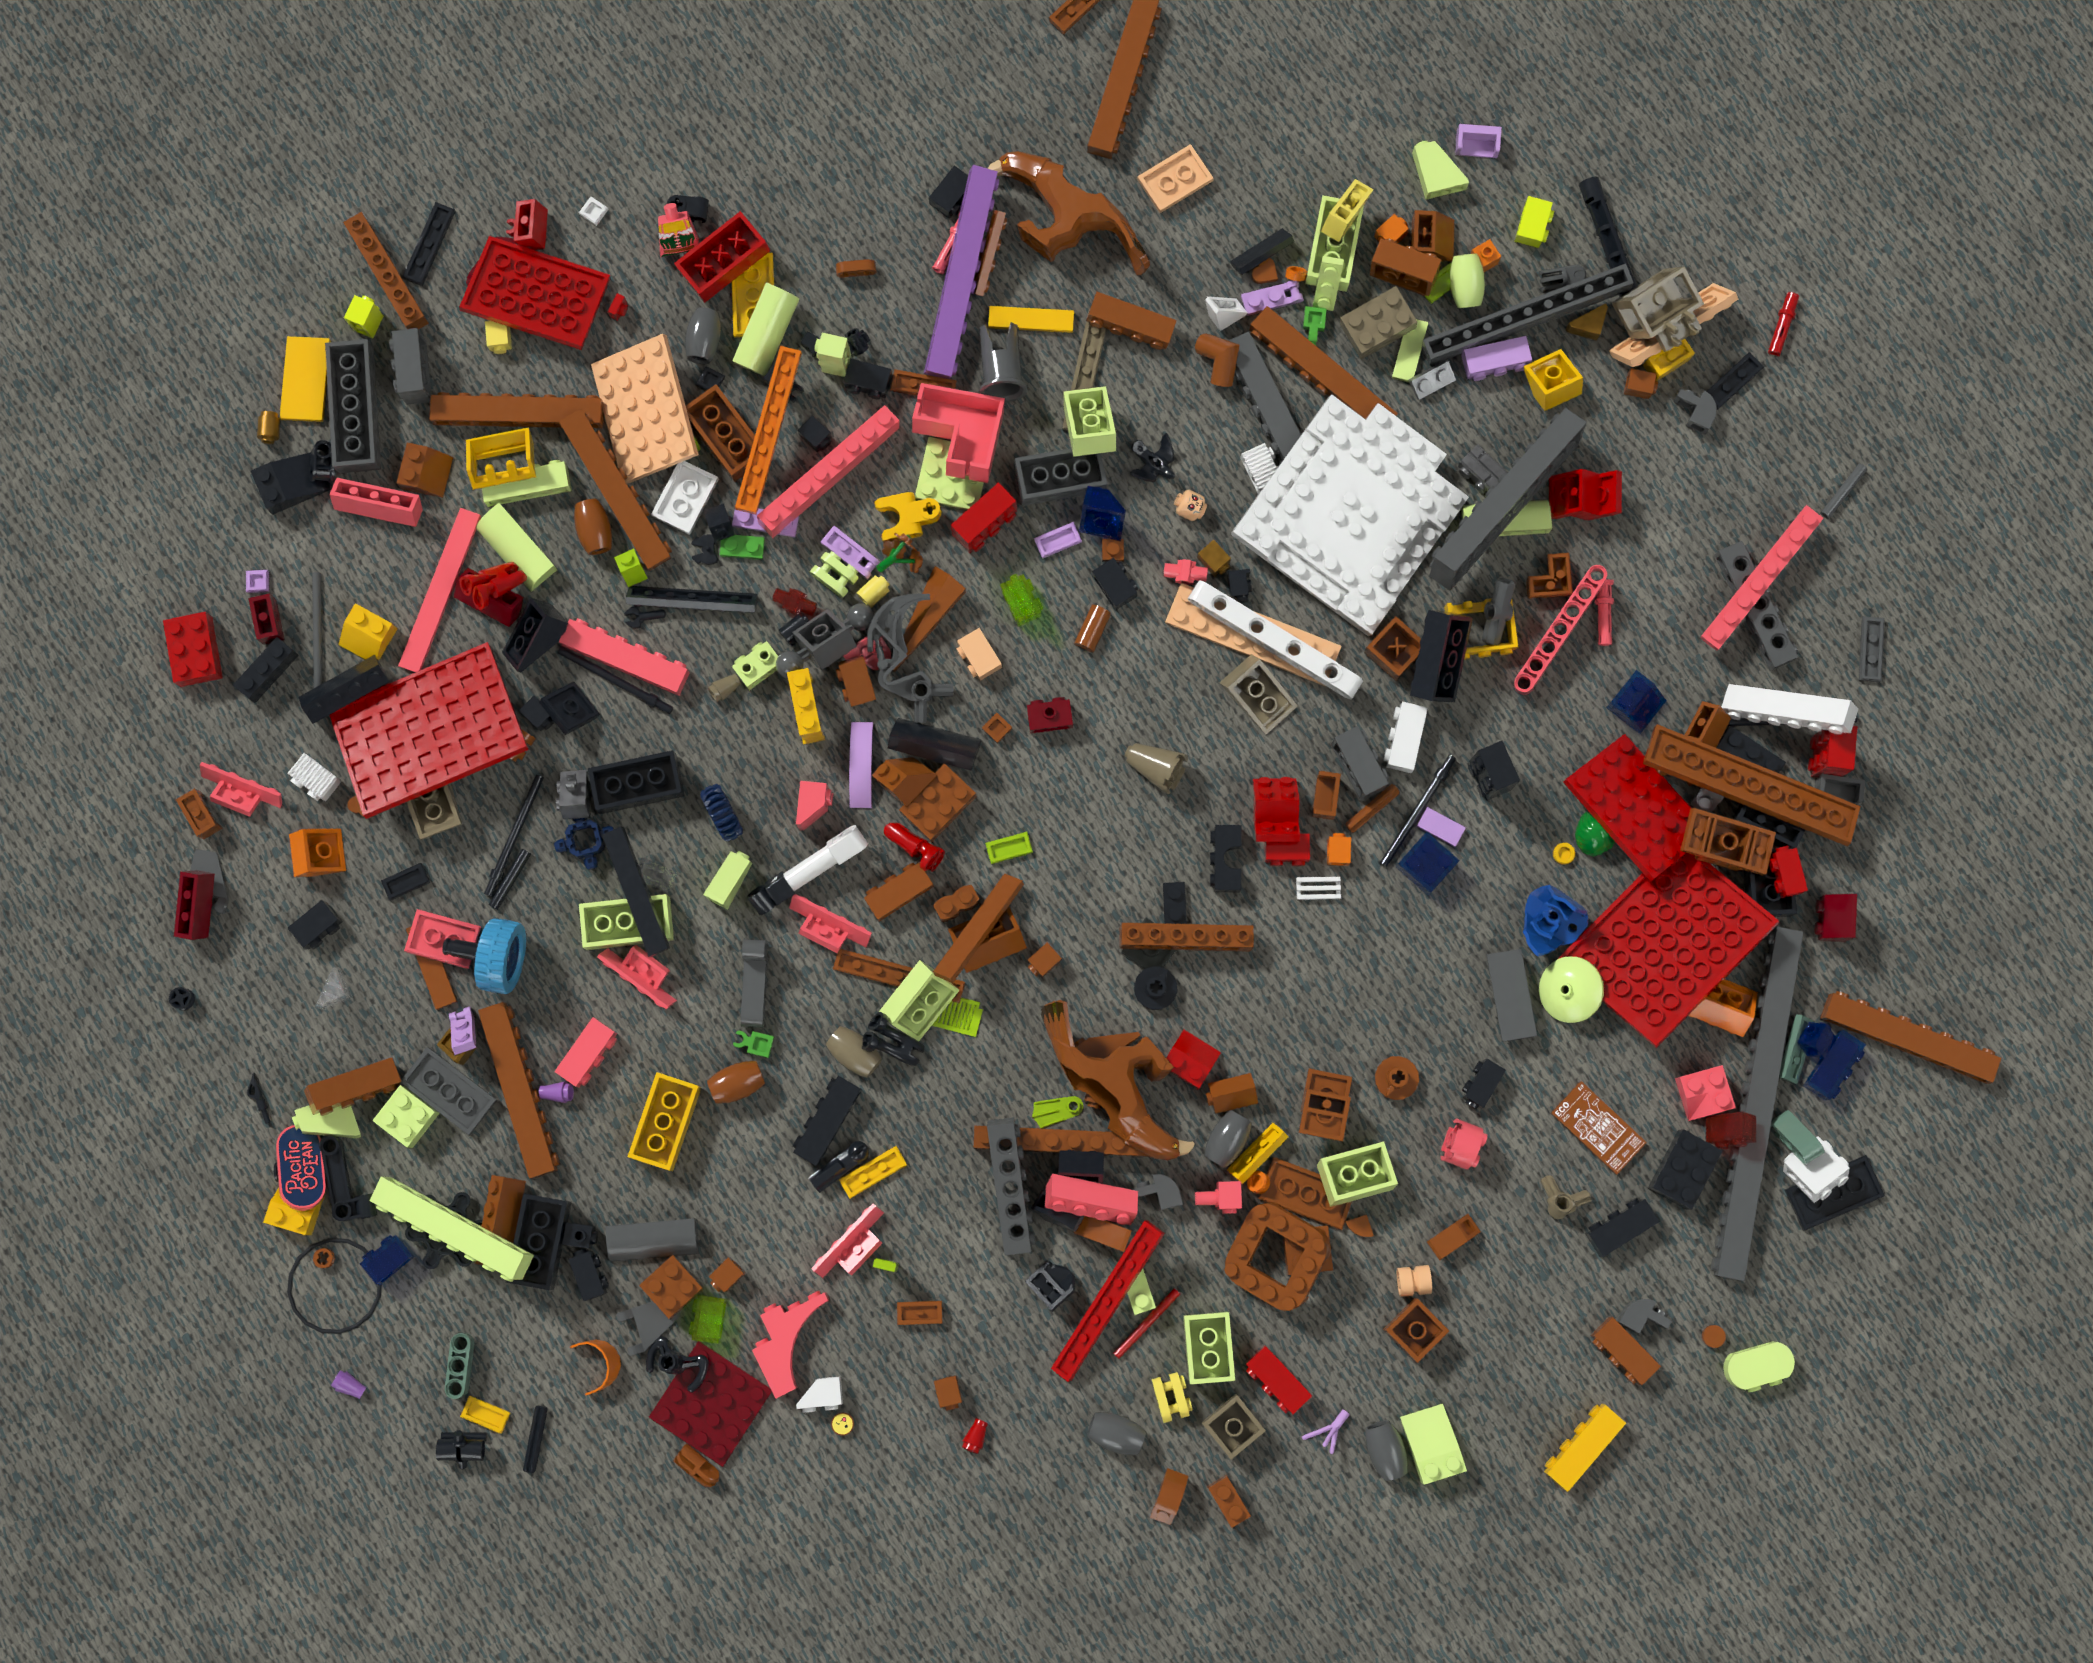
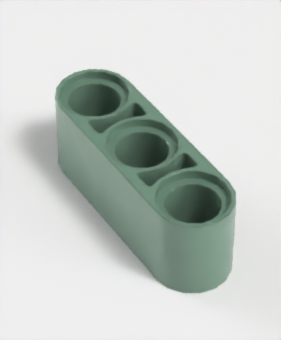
M1789 1110L1772 1119L1771 1126L1777 1132L1775 1135L1803 1164L1806 1165L1825 1153L1820 1141Z
M458 1333L452 1337L450 1342L445 1393L452 1399L464 1397L469 1390L474 1352V1338L469 1333ZM460 1337H464L467 1340V1347L465 1349H461L458 1346ZM459 1359L465 1365L462 1372L455 1368V1363ZM455 1382L462 1386L460 1394H455L452 1390Z

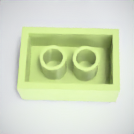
M1106 386L1064 391V412L1073 457L1116 451V431Z
M1384 1142L1320 1159L1317 1164L1330 1207L1391 1191L1398 1184Z
M1229 1312L1183 1315L1189 1384L1235 1381Z

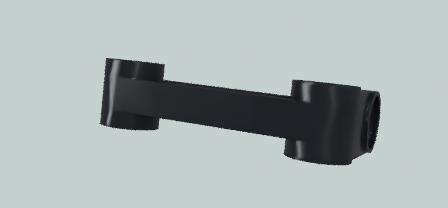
M335 1136L324 1137L319 1143V1149L322 1153L333 1218L337 1221H352L378 1216L376 1204L370 1201L373 1193L353 1198L343 1141ZM334 1140L336 1148L333 1152H330L328 1150V1143ZM345 1205L348 1208V1214L343 1218L340 1215V1209Z

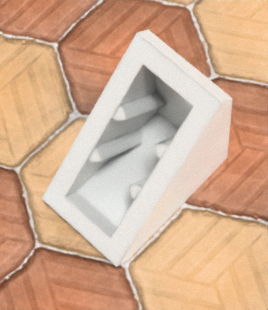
M1207 297L1205 299L1209 317L1220 331L1240 320L1248 313L1235 298Z

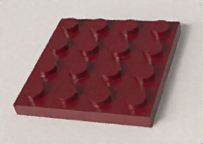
M698 1341L688 1357L698 1355L707 1357L709 1364L704 1381L693 1393L689 1392L687 1387L698 1375L699 1367L686 1368L683 1373L674 1377L649 1418L724 1467L772 1393V1390L713 1349Z

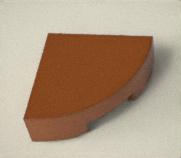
M1367 1215L1345 1221L1347 1227L1356 1235L1362 1237L1374 1236Z

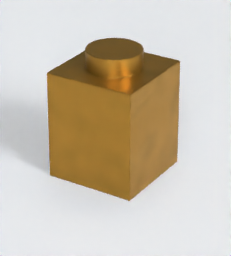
M1212 540L1197 555V559L1208 568V571L1214 577L1218 573L1220 575L1224 574L1230 568L1228 564L1231 561V557L1215 540Z

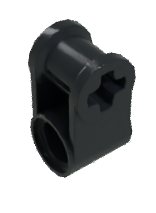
M673 195L668 199L667 204L675 203L680 205L678 212L687 211L692 222L698 220L705 223L707 221L708 199L699 196Z
M320 440L316 442L310 452L309 479L311 482L324 480L328 481V483H333L335 469L332 467L331 443L326 440ZM317 450H322L326 456L320 455Z

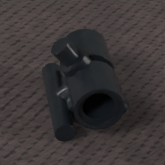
M461 1430L441 1432V1439H438L436 1444V1459L438 1461H456L460 1469L467 1468L468 1461H483L487 1432H462Z

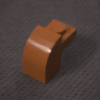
M1167 1468L1150 1518L1169 1525L1172 1524L1186 1488L1188 1475Z

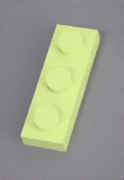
M1322 257L1313 307L1326 308L1329 311L1334 310L1344 259Z

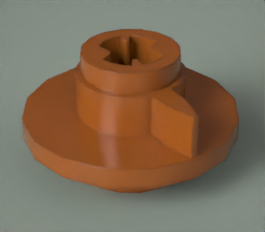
M1392 1056L1383 1060L1375 1073V1084L1379 1092L1392 1100H1403L1411 1096L1419 1083V1073L1415 1065L1409 1059L1401 1056Z

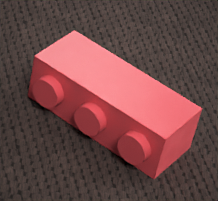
M593 1017L554 1072L575 1087L585 1086L592 1076L589 1073L593 1067L598 1068L604 1060L602 1055L607 1048L610 1050L615 1045L617 1033Z

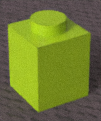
M634 549L614 557L628 587L648 579Z

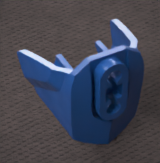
M1550 884L1541 886L1530 893L1525 906L1523 934L1526 937L1527 945L1536 956H1542L1555 951L1561 945L1574 943L1588 926L1589 915L1582 905ZM1570 924H1575L1577 926V930H1573L1570 927Z

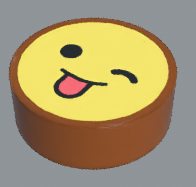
M841 1412L833 1417L831 1426L836 1434L847 1435L854 1428V1420L850 1414Z

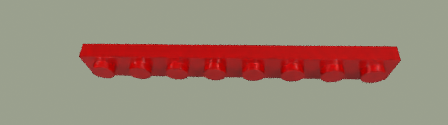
M1148 1220L1142 1223L1051 1367L1054 1372L1067 1382L1072 1381L1164 1236L1165 1233Z

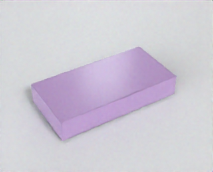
M1074 522L1034 538L1042 559L1082 542Z
M1429 807L1426 808L1416 826L1453 847H1456L1466 828Z

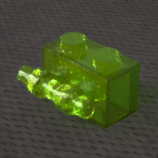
M1014 574L1009 577V581L1000 584L1001 592L1018 627L1041 617L1043 606L1040 599H1035L1032 591L1035 589L1030 578L1026 580L1024 574L1020 576Z

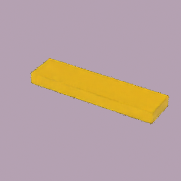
M989 306L988 328L1009 329L1012 322L1018 325L1019 330L1073 333L1074 310Z

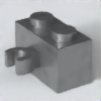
M587 770L560 772V781H557V792L560 794L559 798H556L557 811H561L563 820L589 817L590 780Z

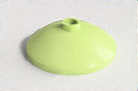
M1563 957L1552 962L1543 972L1539 983V996L1542 1005L1552 1017L1562 1022L1576 1023L1590 1018L1599 1009L1604 996V984L1599 971L1589 961L1579 957ZM1565 986L1569 987L1567 994L1563 990Z

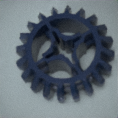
M714 784L701 791L702 801L722 839L728 842L743 834V828L721 786Z

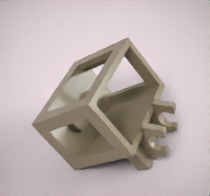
M1684 266L1663 269L1611 302L1631 340L1648 339L1655 336L1663 352L1680 346L1683 339L1691 335H1697L1699 330L1702 329L1693 311L1704 305V302ZM1682 277L1692 297L1683 298L1673 278Z

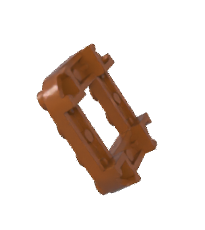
M1274 1202L1259 1204L1250 1210L1227 1254L1224 1271L1236 1285L1279 1310L1291 1311L1308 1300V1295L1326 1259L1330 1257L1329 1240L1322 1228L1314 1227L1283 1209L1280 1204ZM1267 1228L1304 1248L1286 1286L1251 1266L1252 1263H1250Z

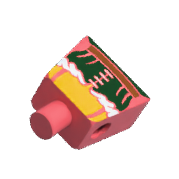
M675 203L666 204L664 206L665 215L658 217L661 257L689 252L700 243L688 212H678Z

